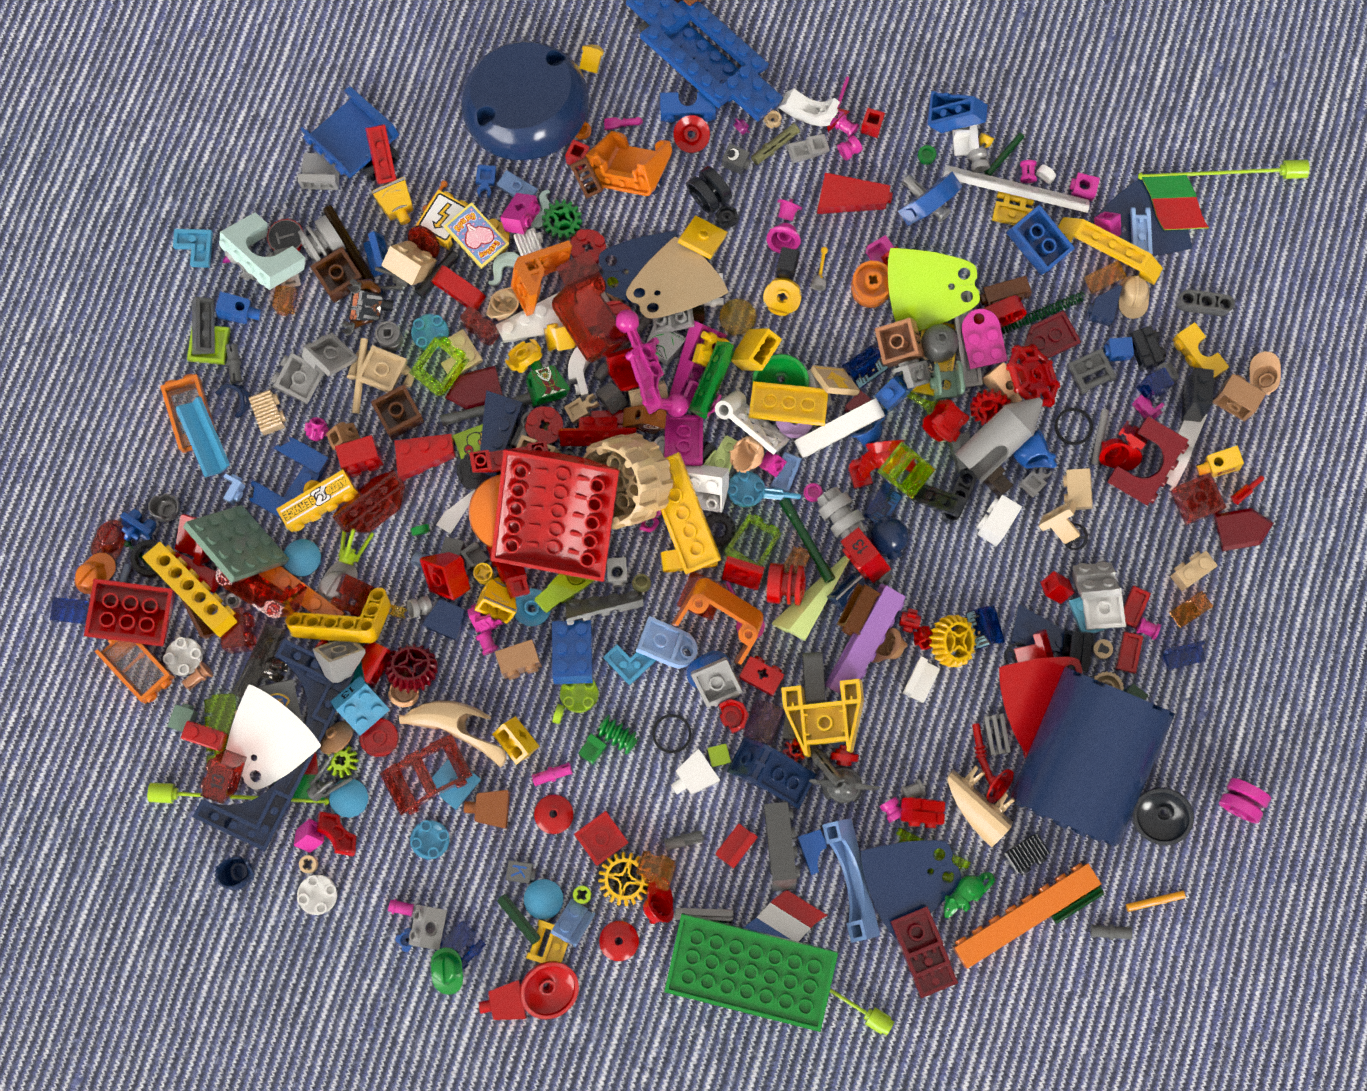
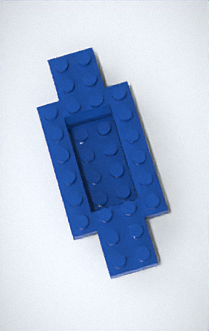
M626 0V5L650 25L640 33L639 38L718 108L727 101L731 102L734 100L759 122L783 101L784 97L759 76L768 68L769 63L699 1L688 6L683 0L679 3L674 0ZM689 20H691L696 26H698L705 34H707L714 42H716L723 50H725L732 58H734L742 67L740 69L737 68L730 60H728L721 52H719L712 44H710L703 36H701L694 28H692L689 25Z

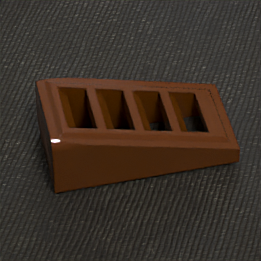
M587 157L570 164L586 199L603 191L604 188ZM583 164L586 165L585 168L579 171L576 169L577 167ZM589 171V174L583 177L580 176L581 173ZM592 177L593 180L584 183V180ZM595 183L596 186L588 190L587 187Z

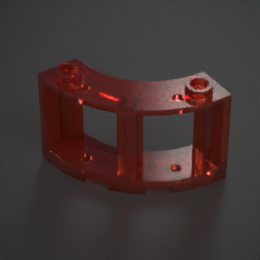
M452 734L430 743L420 750L421 753L419 750H416L404 757L399 763H394L380 773L400 815L406 813L412 815L420 810L419 807L439 794L455 786L458 789L468 784L467 780L473 775ZM444 749L458 778L436 788L422 759ZM410 766H413L426 792V795L415 801L401 773Z

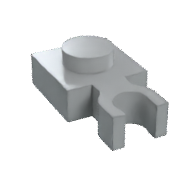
M1040 467L1037 473L1032 471L1019 486L1034 498L1047 484L1044 480L1053 473L1052 471L1044 474L1042 471L1044 467Z

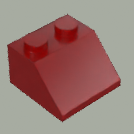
M446 552L420 558L429 592L455 600L471 589L469 577L464 568V560L460 555Z

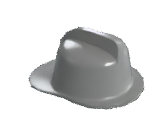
M341 562L333 564L320 581L318 586L319 594L332 604L342 602L357 581L358 572L356 567Z

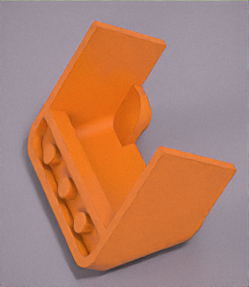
M708 578L699 579L671 624L678 626L688 609L693 613L700 614L706 611L709 604L742 623L738 631V638L744 645L733 663L741 665L758 637L764 620L763 613Z

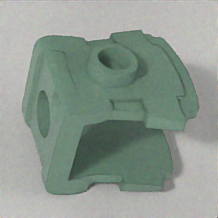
M957 360L956 369L947 372H940L938 363H935L934 372L931 373L932 378H930V388L934 390V399L963 396L966 385L962 363ZM944 380L949 381L951 388L948 390L943 389L941 382Z

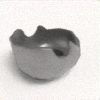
M167 493L161 496H153L148 503L149 512L160 522H169L176 519L181 511L180 503L176 497Z

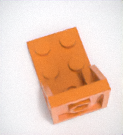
M569 240L517 258L513 269L511 288L526 316L534 314L541 291L542 277L555 271H562L568 267L572 249Z

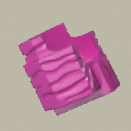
M476 603L468 609V616L477 633L491 631L504 624L500 619L492 618L490 614L485 615L475 611Z

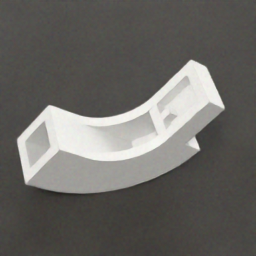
M792 89L785 93L783 101L779 104L778 108L802 122L816 126H828L838 112L837 107L840 101L833 98L825 102H818L804 96L796 89Z
M604 333L591 336L582 341L575 348L569 360L570 384H574L577 395L581 394L582 400L586 399L589 395L584 378L586 367L593 360L606 357L609 354Z

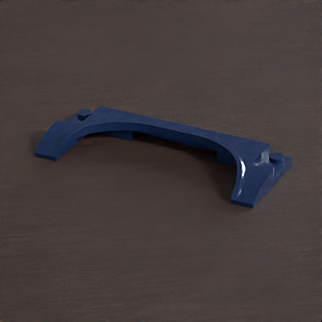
M284 639L275 657L283 661L301 682L307 699V719L305 725L320 743L336 712L330 701L349 686L355 673L353 672L351 677L344 679L342 682L332 683L325 677L313 652ZM315 752L293 771L277 780L261 796L235 805L215 804L201 799L192 817L266 851Z

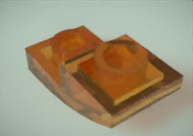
M1118 260L1085 276L1084 279L1093 294L1126 278L1127 275Z

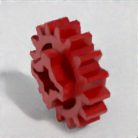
M994 388L990 392L984 389L983 394L977 392V396L972 398V403H970L971 416H975V422L980 420L983 426L1003 408V405L1011 404V399H1007V394L1001 395V390L995 393Z

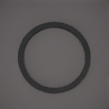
M1065 409L1055 420V432L1058 438L1066 444H1082L1092 434L1093 422L1090 416L1082 409ZM1077 411L1088 419L1090 430L1085 439L1071 442L1061 436L1058 430V421L1064 413Z
M668 714L661 717L653 727L652 736L654 743L660 750L666 753H678L684 750L691 740L689 723L683 717L676 714ZM665 718H678L688 728V740L680 749L666 750L656 740V727Z

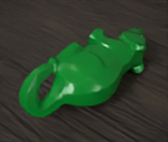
M984 872L979 876L968 875L963 877L956 891L951 896H945L944 917H951L958 908L960 910L963 908L967 912L971 907L969 902L972 900L978 901L995 882L994 875L990 872ZM989 879L987 884L984 886V880Z

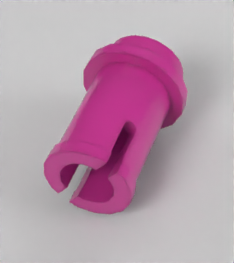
M396 898L395 900H390L388 911L392 912L391 914L398 913L412 917L414 904L397 901Z

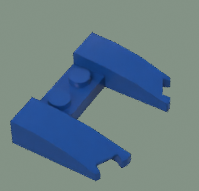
M289 437L290 441L281 447L279 445L274 447V450L303 466L284 497L254 480L251 482V487H254L253 498H249V500L279 519L281 517L276 509L304 493V485L308 481H319L331 462L327 456L292 437Z

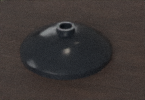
M1154 788L1140 796L1133 812V821L1138 832L1148 841L1158 845H1173L1185 839L1190 833L1194 823V812L1189 801L1181 793L1169 788ZM1161 810H1167L1168 814H1163Z

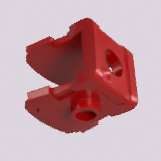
M940 400L934 407V411L922 419V428L931 438L938 442L943 440L956 442L960 435V428L967 423L970 417L961 411L952 400Z

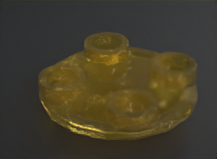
M733 299L723 305L720 310L719 319L722 327L730 335H741L755 326L756 312L749 302L743 299Z

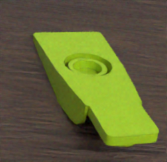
M558 574L547 588L535 597V602L545 613H548L560 602L563 604L577 596L595 580Z

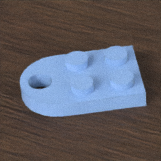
M649 616L636 652L671 667L684 668L695 659L697 644L694 638L686 631ZM682 649H688L691 652V656H685Z

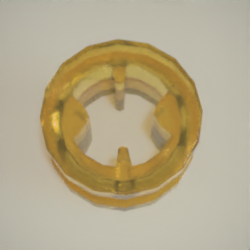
M397 605L390 606L392 610L388 615L405 619L404 613L407 612L406 608Z

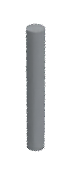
M1107 409L1101 410L1091 461L1093 465H1099L1101 442L1104 440L1109 410Z

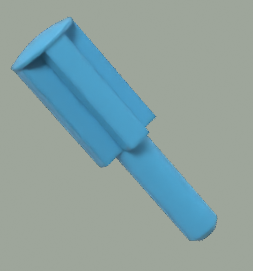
M763 487L762 498L800 499L801 494L783 492L784 490L779 488Z

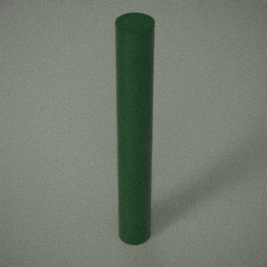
M1019 132L990 165V168L984 172L985 175L991 176L1024 139L1025 136Z

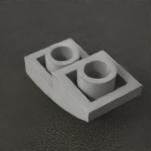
M692 309L660 318H653L654 332H671L695 326Z

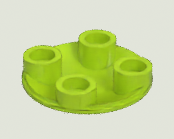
M594 680L593 683L563 684L560 689L562 704L566 709L575 713H583L593 708L599 696L598 687Z

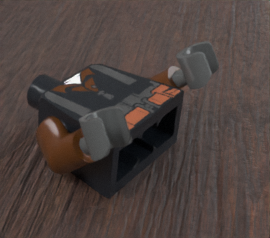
M352 278L350 280L353 286H348L347 288L352 292L349 308V320L351 321L350 323L348 321L342 322V326L346 328L342 332L346 335H351L354 329L379 320L381 310L390 312L393 310L394 301L383 299V289L371 279L355 280Z

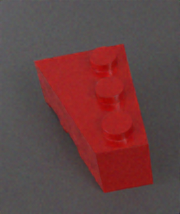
M452 434L394 440L397 472L401 483L416 474L423 473V471L456 458Z

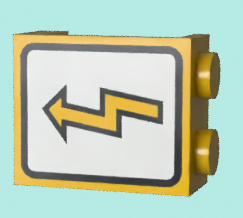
M438 190L415 226L417 233L450 250L453 245L452 237L444 229V225L469 204L463 200L458 201L454 199V196L447 191L443 193Z

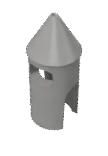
M1038 397L1003 405V408L954 455L968 467V470L975 473L976 478L981 483L984 482L1031 436H1034L1043 400Z

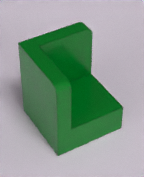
M590 734L586 739L587 742L578 754L594 765L607 748V745L593 734Z

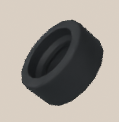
M144 540L132 549L130 562L134 570L141 576L147 578L159 576L153 569L147 570L142 568L138 562L140 552L146 548H153L158 543L157 541Z

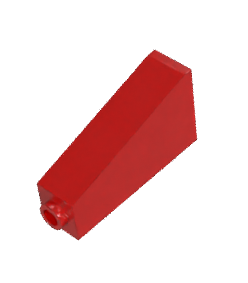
M825 172L817 214L884 210L887 203L891 204L893 195L890 192L891 185Z

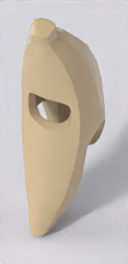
M438 700L424 703L412 709L406 715H399L400 724L445 730L452 736L483 752L500 768L506 762L507 758L503 747L467 732L466 721L470 716L475 715L491 720L488 714L478 708L461 702Z

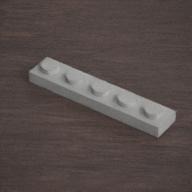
M970 291L962 292V301H971ZM973 309L953 318L955 332L959 340L958 356L959 361L963 365L966 387L983 385L981 367L971 370L969 368L961 331L964 318Z

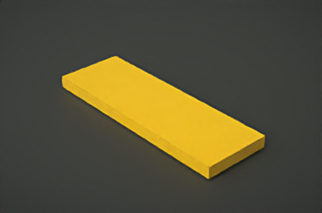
M678 452L665 458L670 463L669 470L673 480V488L670 489L668 495L669 502L661 510L683 570L685 574H689L722 559L682 456Z

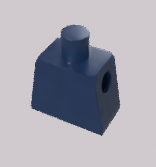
M460 596L455 600L450 599L449 602L439 599L423 622V626L458 642L466 616L465 609L459 607L463 597Z

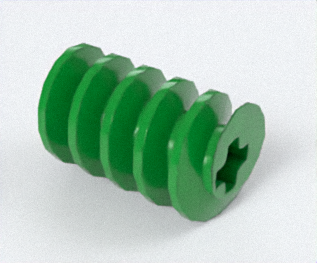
M608 714L597 732L599 731L598 737L602 738L606 735V742L613 739L611 745L614 747L619 743L618 750L621 751L626 748L625 754L628 755L640 737L635 738L636 731L629 734L630 727L622 730L623 723L616 726V718L610 722V715Z

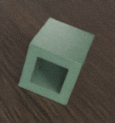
M185 703L182 706L175 704L167 727L183 732L187 721H196L198 712L193 710L194 706Z

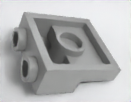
M333 333L326 336L323 335L317 341L306 344L302 353V358L313 369L319 367L328 377L355 363L358 358Z
M290 353L289 356L285 355L280 363L283 366L279 373L276 371L272 377L271 382L274 383L272 387L307 405L324 372L319 367L313 369L304 359Z
M1099 561L1096 564L1079 563L1073 566L1072 579L1081 599L1120 596V587L1115 579L1116 571L1111 562Z
M727 657L691 672V676L707 708L718 706L728 698L734 699L743 692L742 685Z

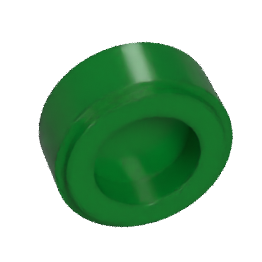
M924 145L919 149L917 157L922 164L929 165L935 161L937 153L934 147Z
M429 524L410 529L412 536L423 535L431 531Z

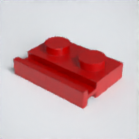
M1127 420L1118 434L1120 436L1121 434L1127 436V443L1132 448L1142 450L1148 438L1137 433L1139 428L1135 425L1132 427L1129 425L1130 421Z

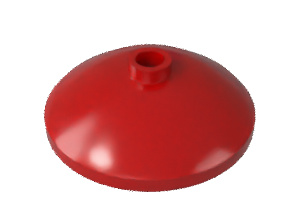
M548 961L538 964L526 974L521 983L520 1000L523 1007L530 1015L538 1019H553L563 1015L573 1006L579 992L577 976L568 965L562 962Z

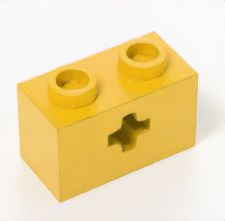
M516 716L503 723L492 734L516 765L528 758L540 747Z

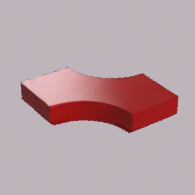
M320 811L317 817L316 832L322 833L329 838L333 844L334 853L354 856L356 853V835L345 830L340 822L339 815Z

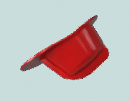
M1112 438L1101 442L1102 447L1099 461L1105 466L1115 468L1118 465L1129 471L1136 468L1142 461L1141 452L1127 445L1119 438Z
M655 878L648 884V898L643 904V911L650 924L661 921L668 923L674 917L672 891L664 880Z

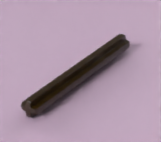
M332 205L324 207L323 211L342 240L346 251L362 278L371 279L375 282L373 274Z

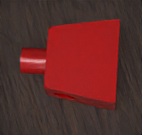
M521 980L488 991L489 1000L478 1002L480 1014L492 1012L493 1020L526 1019V1010L520 1000Z

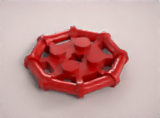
M1034 344L1029 346L1015 345L1011 349L1012 354L1009 363L1006 364V370L1009 371L1014 386L1013 391L1025 400L1038 398L1042 394L1044 398L1042 399V407H1052L1055 404V397L1060 388V382L1057 381L1052 366L1053 361L1043 355Z

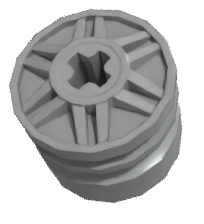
M325 215L314 221L317 228L316 231H313L308 225L306 226L309 232L308 236L305 235L302 229L298 231L301 244L310 258L316 262L321 260L320 254H323L324 257L328 256L327 250L329 249L332 252L341 247L344 250L346 249Z

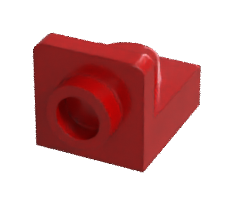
M862 458L852 460L848 466L854 489L873 484L870 473L865 479L860 478L861 473L858 469Z

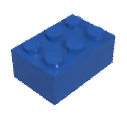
M1040 205L1006 231V234L1040 275L1048 272L1075 249Z
M583 620L574 621V624L568 626L567 621H552V677L554 684L593 683L591 620L584 622Z

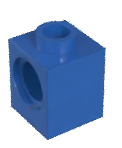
M1132 337L1110 338L1106 342L1103 352L1109 362L1127 361L1134 356Z

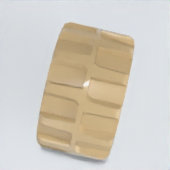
M638 433L621 434L593 443L586 448L587 453L583 458L619 469L611 529L617 530L655 518L657 511L667 506L669 502L668 495L670 489L673 488V480L669 470L670 463L668 459H665L655 442L643 439V435Z

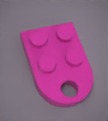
M977 309L970 312L964 318L961 327L970 370L1007 362L1001 327L996 315L986 309ZM974 315H983L984 322L976 324L973 320Z

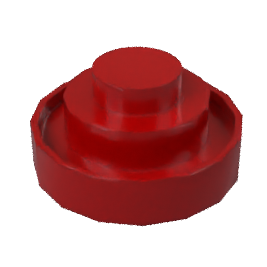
M840 745L839 748H835V752H830V759L836 760V765L852 766V762H859V754H855V750L850 753L847 751L846 745Z

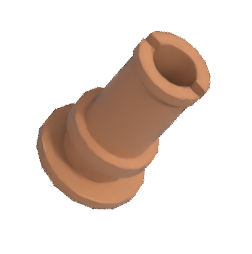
M202 661L199 663L200 667H196L194 669L195 672L182 681L189 691L202 680L205 681L207 676H214L210 667Z

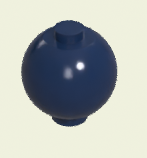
M890 515L880 517L879 522H876L871 529V543L879 553L887 555L888 560L903 556L901 550L906 547L909 539L907 527L899 519L890 518Z

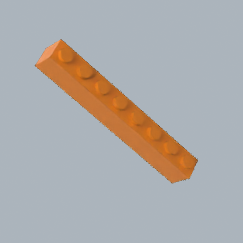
M1081 862L1071 868L1072 872L1068 875L1063 873L1055 878L1056 882L1049 886L1048 883L1038 889L1039 893L1032 896V894H1029L1021 899L1022 904L1017 907L1013 904L1005 909L1006 914L999 917V915L992 917L988 920L989 924L984 928L980 925L971 931L972 935L968 938L963 936L956 940V945L952 948L964 968H970L1101 885L1089 863L1083 865Z

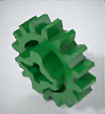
M563 199L562 203L555 200L554 206L549 203V209H544L546 215H542V220L545 221L542 225L543 228H547V234L552 233L553 239L557 235L560 241L563 236L569 240L570 234L575 236V230H580L579 225H582V219L579 218L582 217V214L577 212L578 206L572 207L571 201L566 204L565 199ZM570 213L574 216V221L570 218ZM550 219L554 222V227L550 224Z

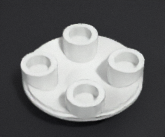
M183 637L173 641L163 656V661L169 671L178 676H187L195 672L194 669L196 667L199 668V663L203 659L200 645L193 639Z
M323 875L309 876L298 888L297 902L305 912L312 915H321L328 912L337 900L335 884L331 879Z

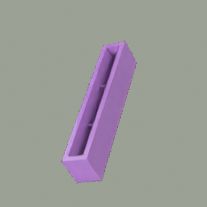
M880 584L877 592L881 593V595L876 597L877 600L862 630L859 631L861 635L852 634L824 684L840 695V681L862 679L865 676L869 662H872L876 656L875 651L886 638L885 633L888 628L893 626L895 615L905 604L904 599L906 596L887 585Z

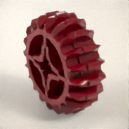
M406 643L405 648L399 646L398 651L393 650L392 656H388V662L385 664V674L388 682L392 683L394 689L398 687L400 692L406 689L408 694L411 690L417 693L419 688L424 691L425 685L431 686V681H435L436 674L438 673V663L434 653H431L429 648L424 649L423 645L417 647L415 643L412 647H409Z

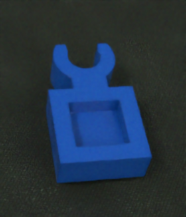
M477 165L476 185H481L477 189L478 197H481L482 191H487L488 198H491L492 192L489 186H495L496 166Z

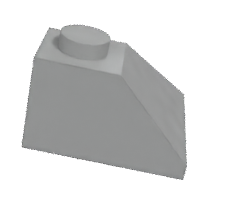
M332 641L313 648L315 657L325 677L332 683L342 682L344 679L351 677L366 653L365 649L356 642Z

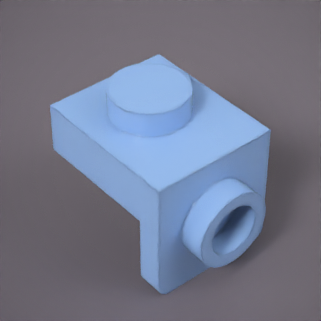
M225 474L223 477L232 484L223 499L235 505L236 502L241 500L245 485L241 482L242 478L237 475L231 474L229 476Z

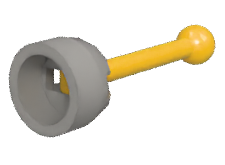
M827 247L821 248L822 256L819 274L813 277L811 282V288L814 290L823 291L826 289V279L822 276L825 254L828 252Z

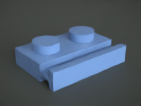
M571 899L553 927L551 934L566 943H571L576 948L596 913L588 911L586 907Z

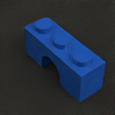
M678 92L660 93L661 121L672 123L689 115L698 116L705 122L716 120V106L701 92H697V100L691 106H685L680 103Z

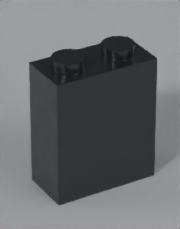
M1194 368L1183 385L1181 421L1201 422L1213 405L1214 370Z

